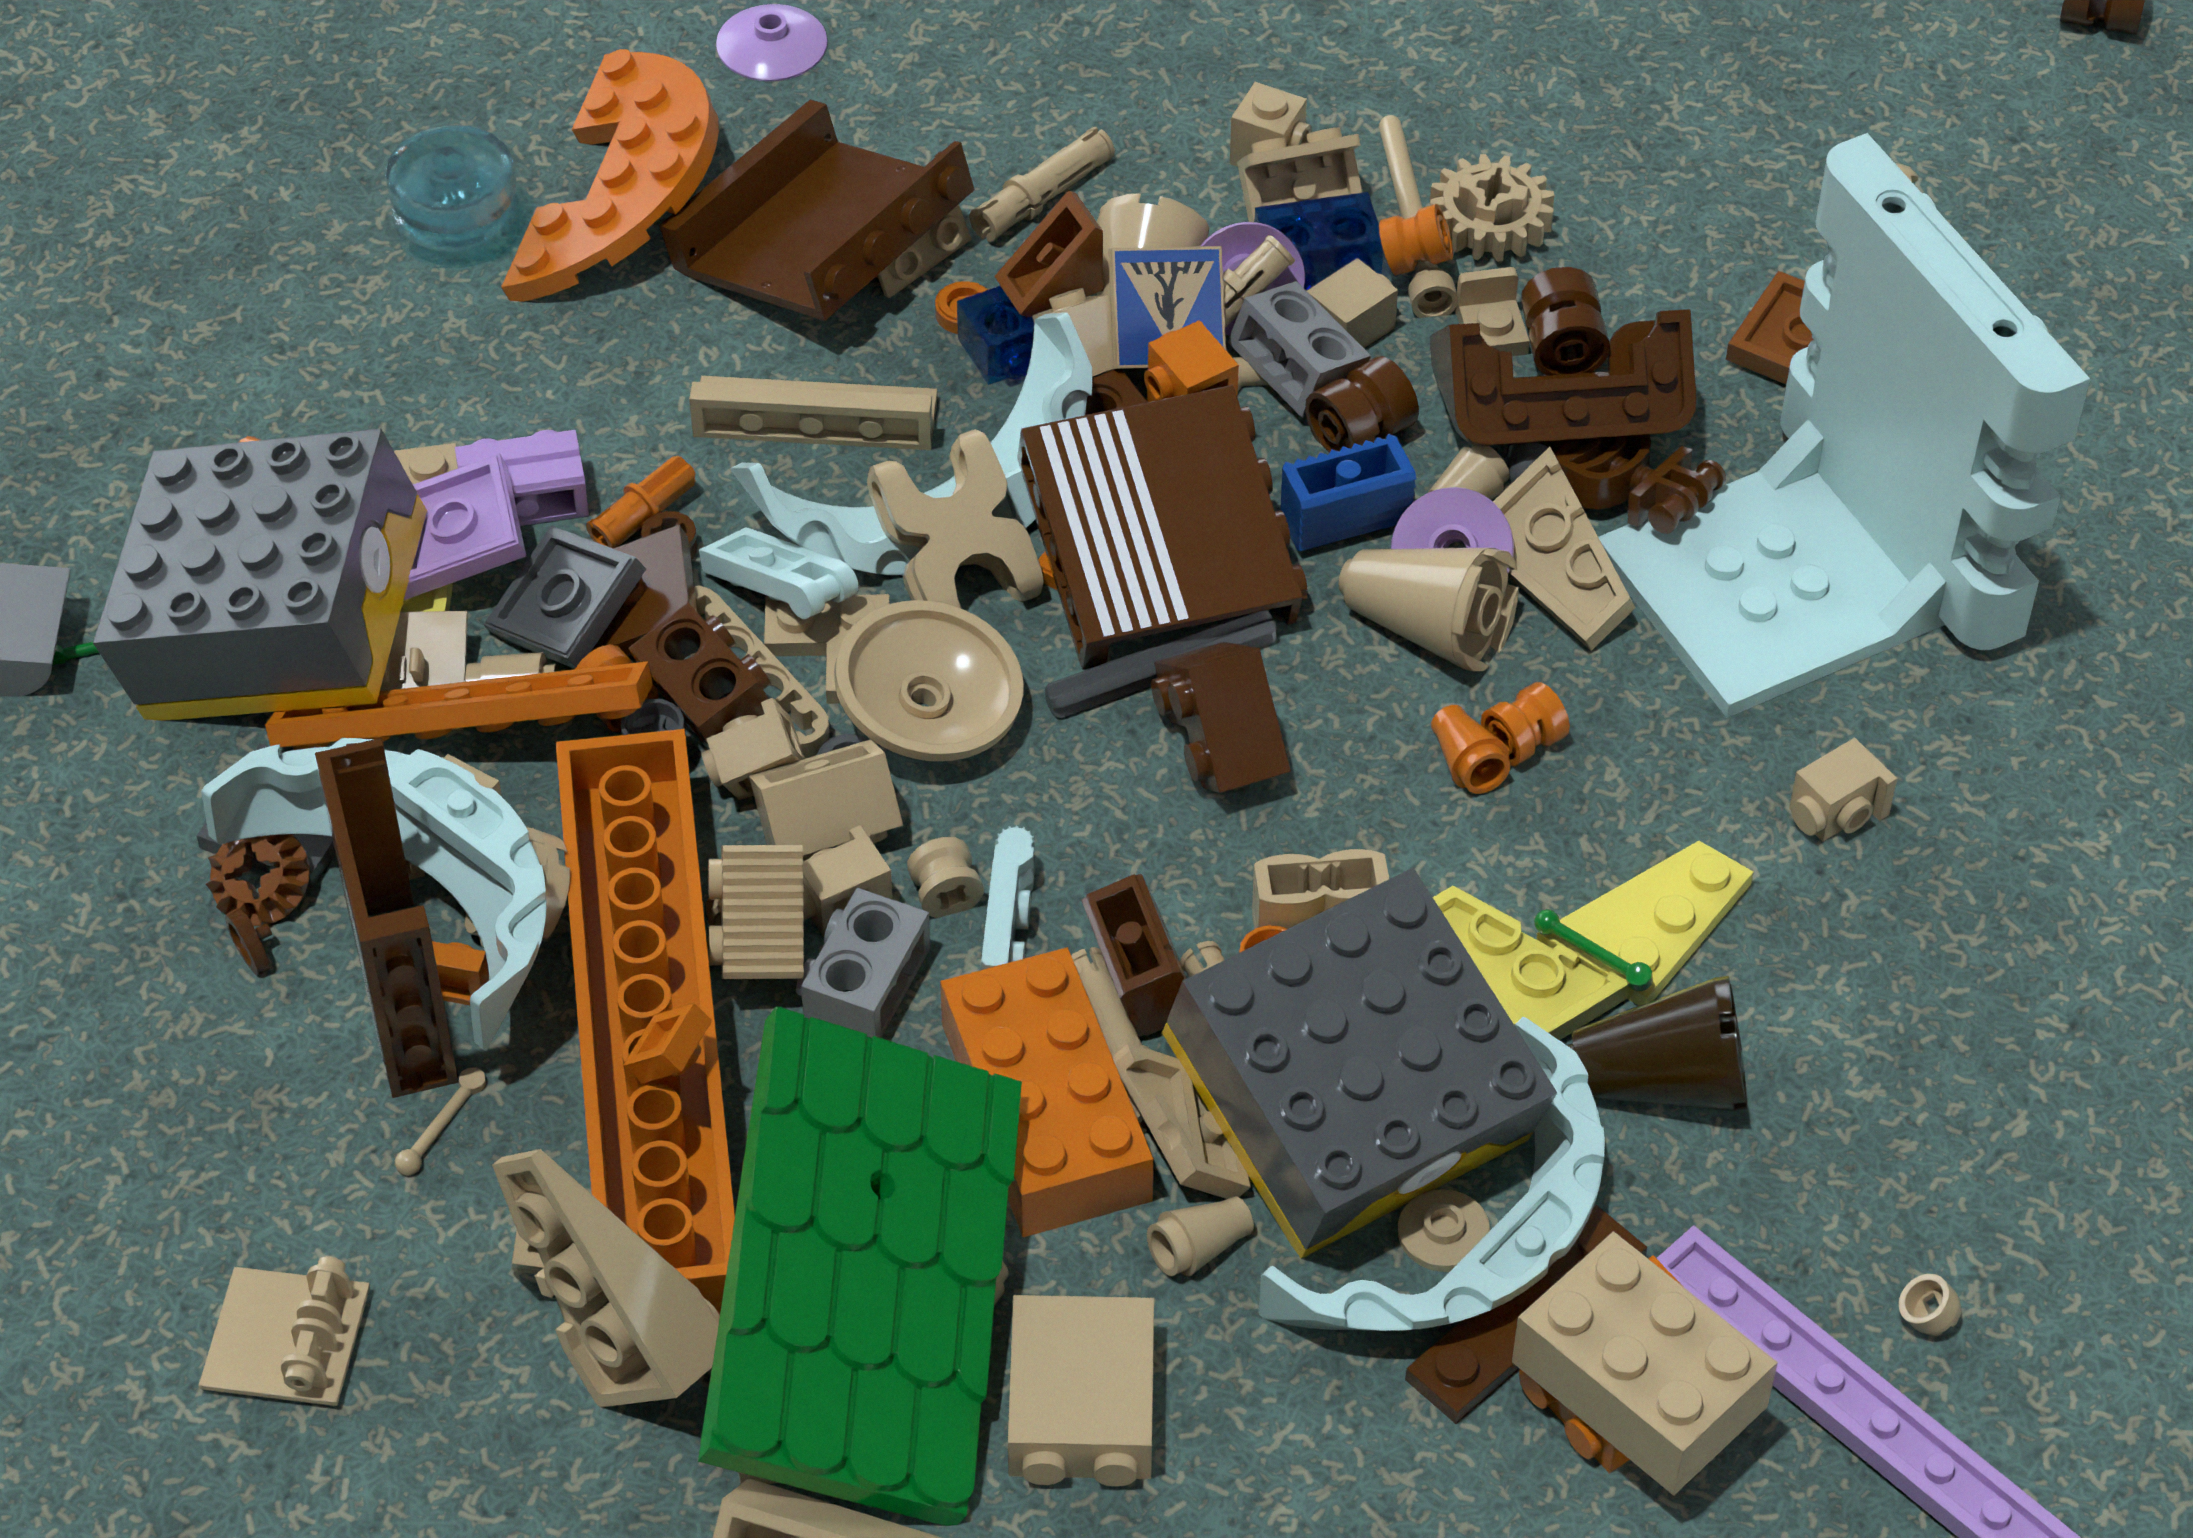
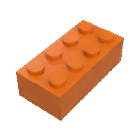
M1068 947L941 980L942 1026L955 1060L989 1071L991 1075L996 1073L1022 1081L1014 1181L1008 1189V1200L1022 1237L1153 1202V1157Z

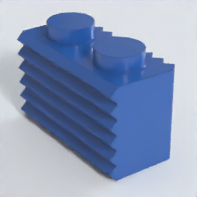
M1390 434L1387 435L1385 440L1377 437L1374 443L1365 440L1363 446L1354 443L1351 449L1343 446L1340 452L1331 449L1328 455L1320 452L1317 458L1308 456L1306 461L1297 458L1294 464L1285 462L1282 467L1280 510L1285 514L1290 537L1297 551L1397 525L1404 511L1414 502L1416 473L1397 437Z

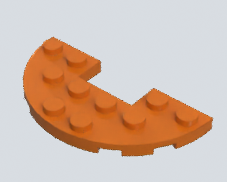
M619 49L604 55L571 130L579 143L589 145L605 142L611 143L586 200L561 204L550 203L536 208L501 286L510 301L524 302L534 300L579 284L577 273L590 268L604 259H607L612 267L651 239L646 229L666 211L677 214L693 195L711 164L717 146L719 119L712 106L709 93L692 69L680 61L656 53L630 52L627 49Z

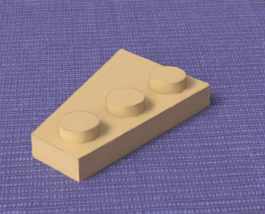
M1549 447L1493 501L1505 515L1514 540L1513 558L1516 561L1517 570L1510 569L1508 577L1592 651L1635 609V606L1551 447Z

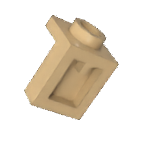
M1514 267L1460 274L1457 287V307L1455 309L1459 324L1480 323V334L1488 345L1498 351H1512V356L1528 355L1530 341L1516 301L1518 287L1516 269Z

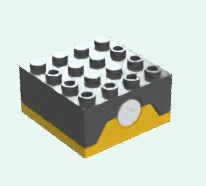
M381 428L153 451L93 644L133 704L136 705L135 707L143 719L166 721L377 703L427 509Z
M1414 867L1183 980L1166 1021L1167 1023L1162 1031L1172 1051L1181 1062L1200 1097L1213 1115L1228 1143L1300 1258L1409 1203L1416 1196L1432 1191L1528 1141L1557 1095L1554 1086Z

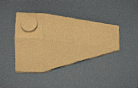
M541 1149L504 1156L492 1164L519 1236L529 1245L537 1248L544 1268L535 1275L541 1294L550 1298L555 1296L565 1322L555 1331L562 1349L599 1407L677 1398L712 1368L720 1315L715 1307L703 1298L697 1287Z

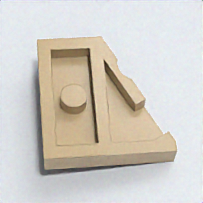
M1129 1042L1112 1056L1123 1083L1181 1185L1225 1199L1234 1196L1240 1197L1251 1187L1249 1175L1178 1058Z

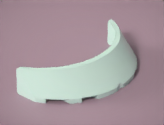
M1066 312L1044 314L1035 319L1031 359L1022 390L1007 421L991 441V445L1008 483L1006 496L992 510V515L994 517L1015 519L1025 528L1036 518L1017 459L1021 428L1084 416L1087 396L1092 395V366L1073 322ZM740 463L731 468V472L770 523L801 547L843 561L854 570L884 575H904L905 566L919 552L917 546L896 544L885 535L874 506H832L808 501L785 493L770 485L760 463ZM955 476L924 494L933 498L950 497L956 488Z
M341 738L330 747H314L282 753L279 744L248 753L206 784L201 791L209 837L218 844H224L246 838L278 834L332 836L315 753L372 739ZM420 749L415 750L410 755L385 750L405 860L431 875L456 898L473 922L481 939L488 964L489 981L471 995L470 1008L474 1043L484 1051H487L524 983L542 941L546 919V889L542 865H540L529 840V831L521 818L494 789L479 785L475 780L474 774L451 761Z
M1522 1017L1515 1024L1518 1032L1557 1091V1095L1534 1130L1535 1162L1531 1185L1528 1193L1436 1286L1427 1292L1410 1295L1398 1293L1375 1281L1359 1280L1347 1283L1331 1294H1320L1307 1290L1274 1266H1270L1261 1275L1259 1315L1266 1320L1316 1329L1379 1331L1423 1329L1454 1323L1490 1311L1520 1295L1541 1280L1548 1273V1268L1551 1264L1565 1256L1581 1234L1594 1207L1601 1183L1605 1149L1604 1128L1601 1126L1598 1109L1587 1083L1589 1075L1577 1053L1526 1017Z

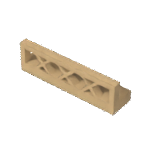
M701 376L700 382L692 381L689 401L693 437L931 450L938 393L937 389Z

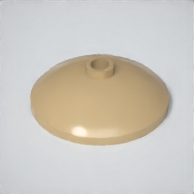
M923 600L902 601L882 606L866 614L849 629L843 638L834 668L837 696L853 724L880 746L897 754L925 761H954L977 755L989 749L1010 730L1016 720L1023 698L1024 684L1021 667L1007 641L996 629L978 616L964 609L941 602ZM917 703H924L929 705V707L921 706Z

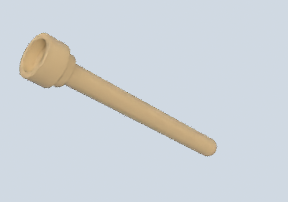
M1387 115L1381 119L1379 130L1401 217L1407 219L1415 216L1418 209L1423 207L1401 122L1396 116ZM1418 260V264L1414 269L1415 275L1408 287V294L1414 314L1419 318L1450 315L1457 307L1458 298L1452 277L1438 268L1437 264Z

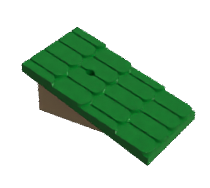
M776 1006L764 1024L698 1462L944 1526L958 1525L967 1516L968 1498L974 1490L981 1403L987 1397L996 1278L1002 1269L1008 1189L1014 1181L1022 1081L996 1073L991 1075L989 1071L937 1055L932 1057L928 1055V1052L876 1036H872V1038L867 1037L866 1033L814 1017L806 1018L804 1014Z

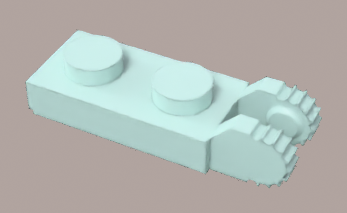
M1009 826L1006 830L1002 829V833H998V839H996L981 970L1025 958V942L1015 941L1016 929L1028 930L1031 890H1033L1035 874L1034 836H1031L1030 831H1026L1025 827L1018 828L1016 826L1011 828Z

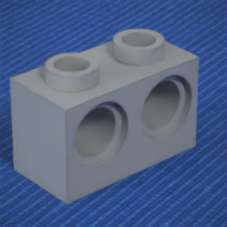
M1297 281L1246 297L1228 340V343L1301 417L1306 416V399L1312 392L1335 379H1345L1350 371L1368 362L1371 358V355Z
M856 888L845 909H836L830 917L824 936L825 945L817 959L810 957L804 963V976L797 981L796 993L802 996L804 1017H814L867 1034V1037L872 1038V1036L882 1038L930 950L929 912Z

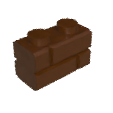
M1133 874L1087 894L1081 901L1119 999L1129 1015L1138 1036H1148L1164 1029L1181 983L1187 977L1168 934L1169 932L1160 910L1151 895L1143 875Z

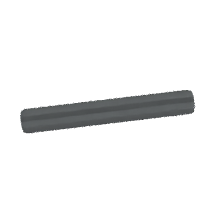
M1268 610L1238 616L1049 683L1045 687L1046 703L1054 717L1061 719L1151 687L1152 679L1157 678L1154 666L1155 661L1221 642L1256 648L1272 644L1277 639L1275 621Z

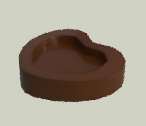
M240 909L226 915L225 921L229 935L248 967L256 976L269 970V961L260 941L272 935L268 924L265 923L254 928L246 913Z

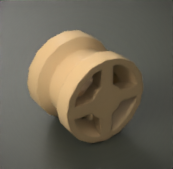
M941 837L930 840L919 846L907 861V870L911 880L915 885L920 886L918 895L921 907L924 911L929 912V916L934 918L970 910L980 901L984 894L983 883L979 874L970 868L972 865V855L969 847L963 840L956 837Z

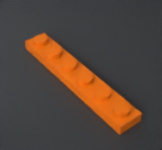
M647 661L386 690L379 692L377 703L276 711L265 724L270 746L280 744V748L292 746L293 750L326 747L330 742L338 741L341 738L372 740L382 738L384 742L391 735L414 733L418 739H432L446 735L454 728L476 726V730L479 732H496L510 727L514 722L536 719L540 725L552 726L568 722L575 715L599 713V716L604 719H616L634 713L637 708H641L653 683Z

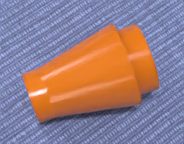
M1459 705L1446 706L1435 714L1431 722V729L1438 738L1454 783L1461 788H1467V790L1475 794L1487 793L1502 784L1510 771L1509 751L1506 744L1468 716Z

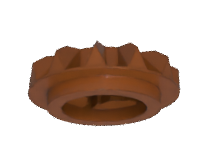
M293 834L258 836L224 843L215 855L208 857L211 864L210 881L206 885L217 903L216 908L226 915L240 909L246 913L253 926H261L265 923L269 925L285 918L298 906L307 890L310 877L309 860L303 845ZM254 853L259 862L267 866L277 867L271 869L270 873L261 876V887L258 888L259 893L256 892L253 884L246 880L236 879L241 877L242 873L251 870V859L254 858Z

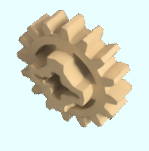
M1480 154L1477 165H1471L1462 158L1458 160L1457 173L1444 168L1440 173V183H1432L1430 205L1438 204L1452 237L1454 252H1458L1465 247L1472 248V257L1475 260H1479L1483 256L1484 251L1492 252L1496 261H1503L1504 253L1507 250H1512L1516 255L1522 257L1526 255L1527 243L1540 247L1543 244L1544 232H1551L1555 195L1554 191L1546 190L1547 178L1544 175L1531 178V165L1528 163L1520 165L1517 169L1511 167L1510 156L1504 155L1499 163H1491L1486 154Z

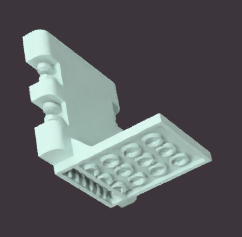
M1868 133L1834 146L1827 155L1816 215V228L1827 241V251H1829V254L1825 256L1824 260L1811 266L1805 277L1800 317L1811 331L1813 340L1809 343L1808 347L1798 351L1790 362L1780 418L1781 428L1789 438L1787 442L1758 472L1726 484L1718 490H1713L1710 502L1703 508H1699L1690 520L1685 522L1679 521L1677 528L1673 532L1663 534L1656 531L1647 518L1639 527L1628 524L1598 537L1628 594L1726 718L1944 625L1949 628L1960 642L1980 650L1996 649L2024 637L2039 580L2016 555L2015 545L2021 540L2053 528L2061 497L2037 469L2036 459L2043 452L2075 440L2090 382L2087 374L2048 333L2043 321L2028 311L1940 214L1932 199L1927 194L1920 192Z

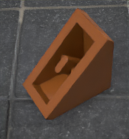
M1070 190L1066 192L994 276L1020 315L1031 317L1052 309L1049 299L1071 290L1083 288L1086 297L1103 291V230L1075 192Z

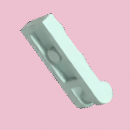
M747 527L699 549L703 572L729 581L734 586H743L767 595L772 600L789 603L792 611L801 619H808L824 610L825 603L830 600L840 603L854 596L858 591L857 577L847 563Z

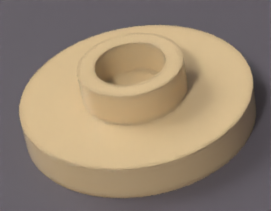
M1445 1189L1428 1191L1413 1198L1402 1210L1398 1221V1238L1404 1252L1420 1266L1439 1272H1450L1490 1231L1488 1217L1480 1204L1466 1194Z

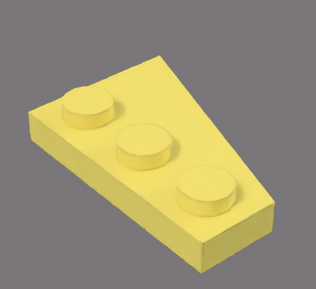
M1697 841L1560 919V923L1630 964L1643 962L1651 968L1653 982L1647 990L1634 991L1630 988L1628 1000L1640 1006L1653 1001L1749 888L1754 871L1703 842ZM1537 932L1536 940L1551 948L1560 943L1580 954L1578 961L1580 964L1604 977H1607L1612 971L1626 979V976L1557 935H1544Z
M1451 886L1433 897L1514 1025L1522 1017H1526L1558 1040H1561L1571 1034L1573 1030L1584 1026L1628 999L1630 987L1625 978L1612 971L1607 977H1604L1578 962L1580 954L1560 943L1551 948L1521 932L1520 921L1463 890Z

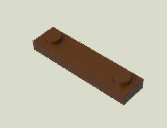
M1594 1206L1587 1223L1573 1246L1565 1256L1551 1264L1548 1268V1273L1541 1280L1510 1301L1490 1311L1459 1322L1406 1368L1405 1381L1451 1421L1457 1424L1520 1369L1512 1363L1518 1317L1613 1231L1645 1257L1647 1246L1599 1206Z

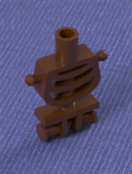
M1650 435L1538 442L1548 448L1551 447L1582 507L1605 509L1624 503L1629 499L1627 523L1639 527L1648 518L1651 526L1663 534L1673 532L1677 528L1679 521L1685 522L1690 520L1699 508H1703L1710 502L1713 490L1720 489L1726 482L1724 469L1713 460H1704L1697 466L1696 472L1692 471V449L1684 446L1676 450L1656 469H1650Z

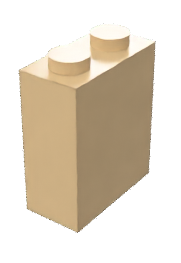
M1013 1295L1008 1424L1009 1476L1023 1477L1028 1482L1038 1485L1055 1484L1062 1481L1064 1477L1095 1478L1096 1481L1107 1486H1125L1131 1484L1136 1479H1151L1154 1298Z

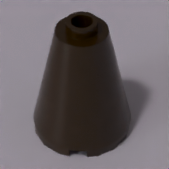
M1729 976L1715 977L1572 1031L1573 1044L1567 1046L1577 1053L1589 1075L1587 1083L1594 1098L1725 1111L1748 1109L1745 1072L1741 1073L1742 1047Z

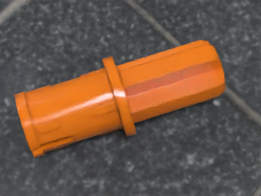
M673 456L639 484L628 483L624 487V495L595 519L587 522L586 528L592 540L613 549L619 547L640 530L649 517L662 512L694 486L696 473L692 466L681 456Z

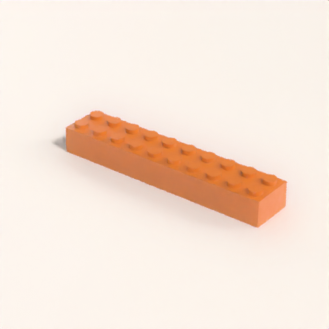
M685 729L556 742L563 841L567 851H564L565 866L570 868L568 904L591 1193L697 1287L703 1298L709 1301L720 1315L735 1212ZM695 1003L713 1020L699 1042L702 1049L698 1059L686 1072L679 1076L673 1077L670 1075L641 1084L623 1065L655 1014Z

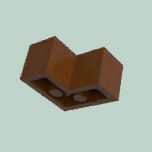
M1221 642L1154 662L1157 678L1152 679L1151 690L1155 705L1162 716H1168L1171 723L1187 728L1190 743L1184 745V757L1188 771L1195 782L1200 781L1203 788L1221 793L1291 772L1260 648Z

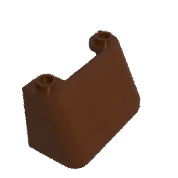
M1691 309L1659 311L1656 313L1655 320L1636 321L1620 327L1609 340L1610 349L1609 356L1607 357V372L1514 378L1512 351H1498L1488 345L1480 334V323L1448 325L1430 335L1431 365L1436 382L1455 430L1462 439L1473 445L1491 446L1666 434L1680 430L1688 424L1696 409Z

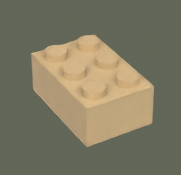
M1614 1231L1518 1317L1512 1363L1673 1496L1768 1407L1778 1364L1776 1360Z

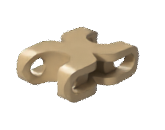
M975 429L962 433L952 445L950 459L954 469L956 488L950 497L933 498L920 492L909 477L904 465L897 461H885L870 467L867 486L883 532L896 544L912 545L919 548V552L905 566L903 581L911 601H934L961 608L956 593L954 576L959 566L977 564L990 570L1002 588L1017 601H1027L1041 594L1044 582L1043 574L1026 528L1015 519L994 517L992 515V510L1006 496L1008 483L995 451L983 432Z

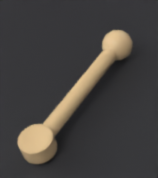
M467 1068L460 1073V1088L411 1149L402 1150L397 1154L395 1167L399 1173L410 1176L420 1170L422 1155L470 1095L477 1094L484 1089L486 1078L482 1070Z

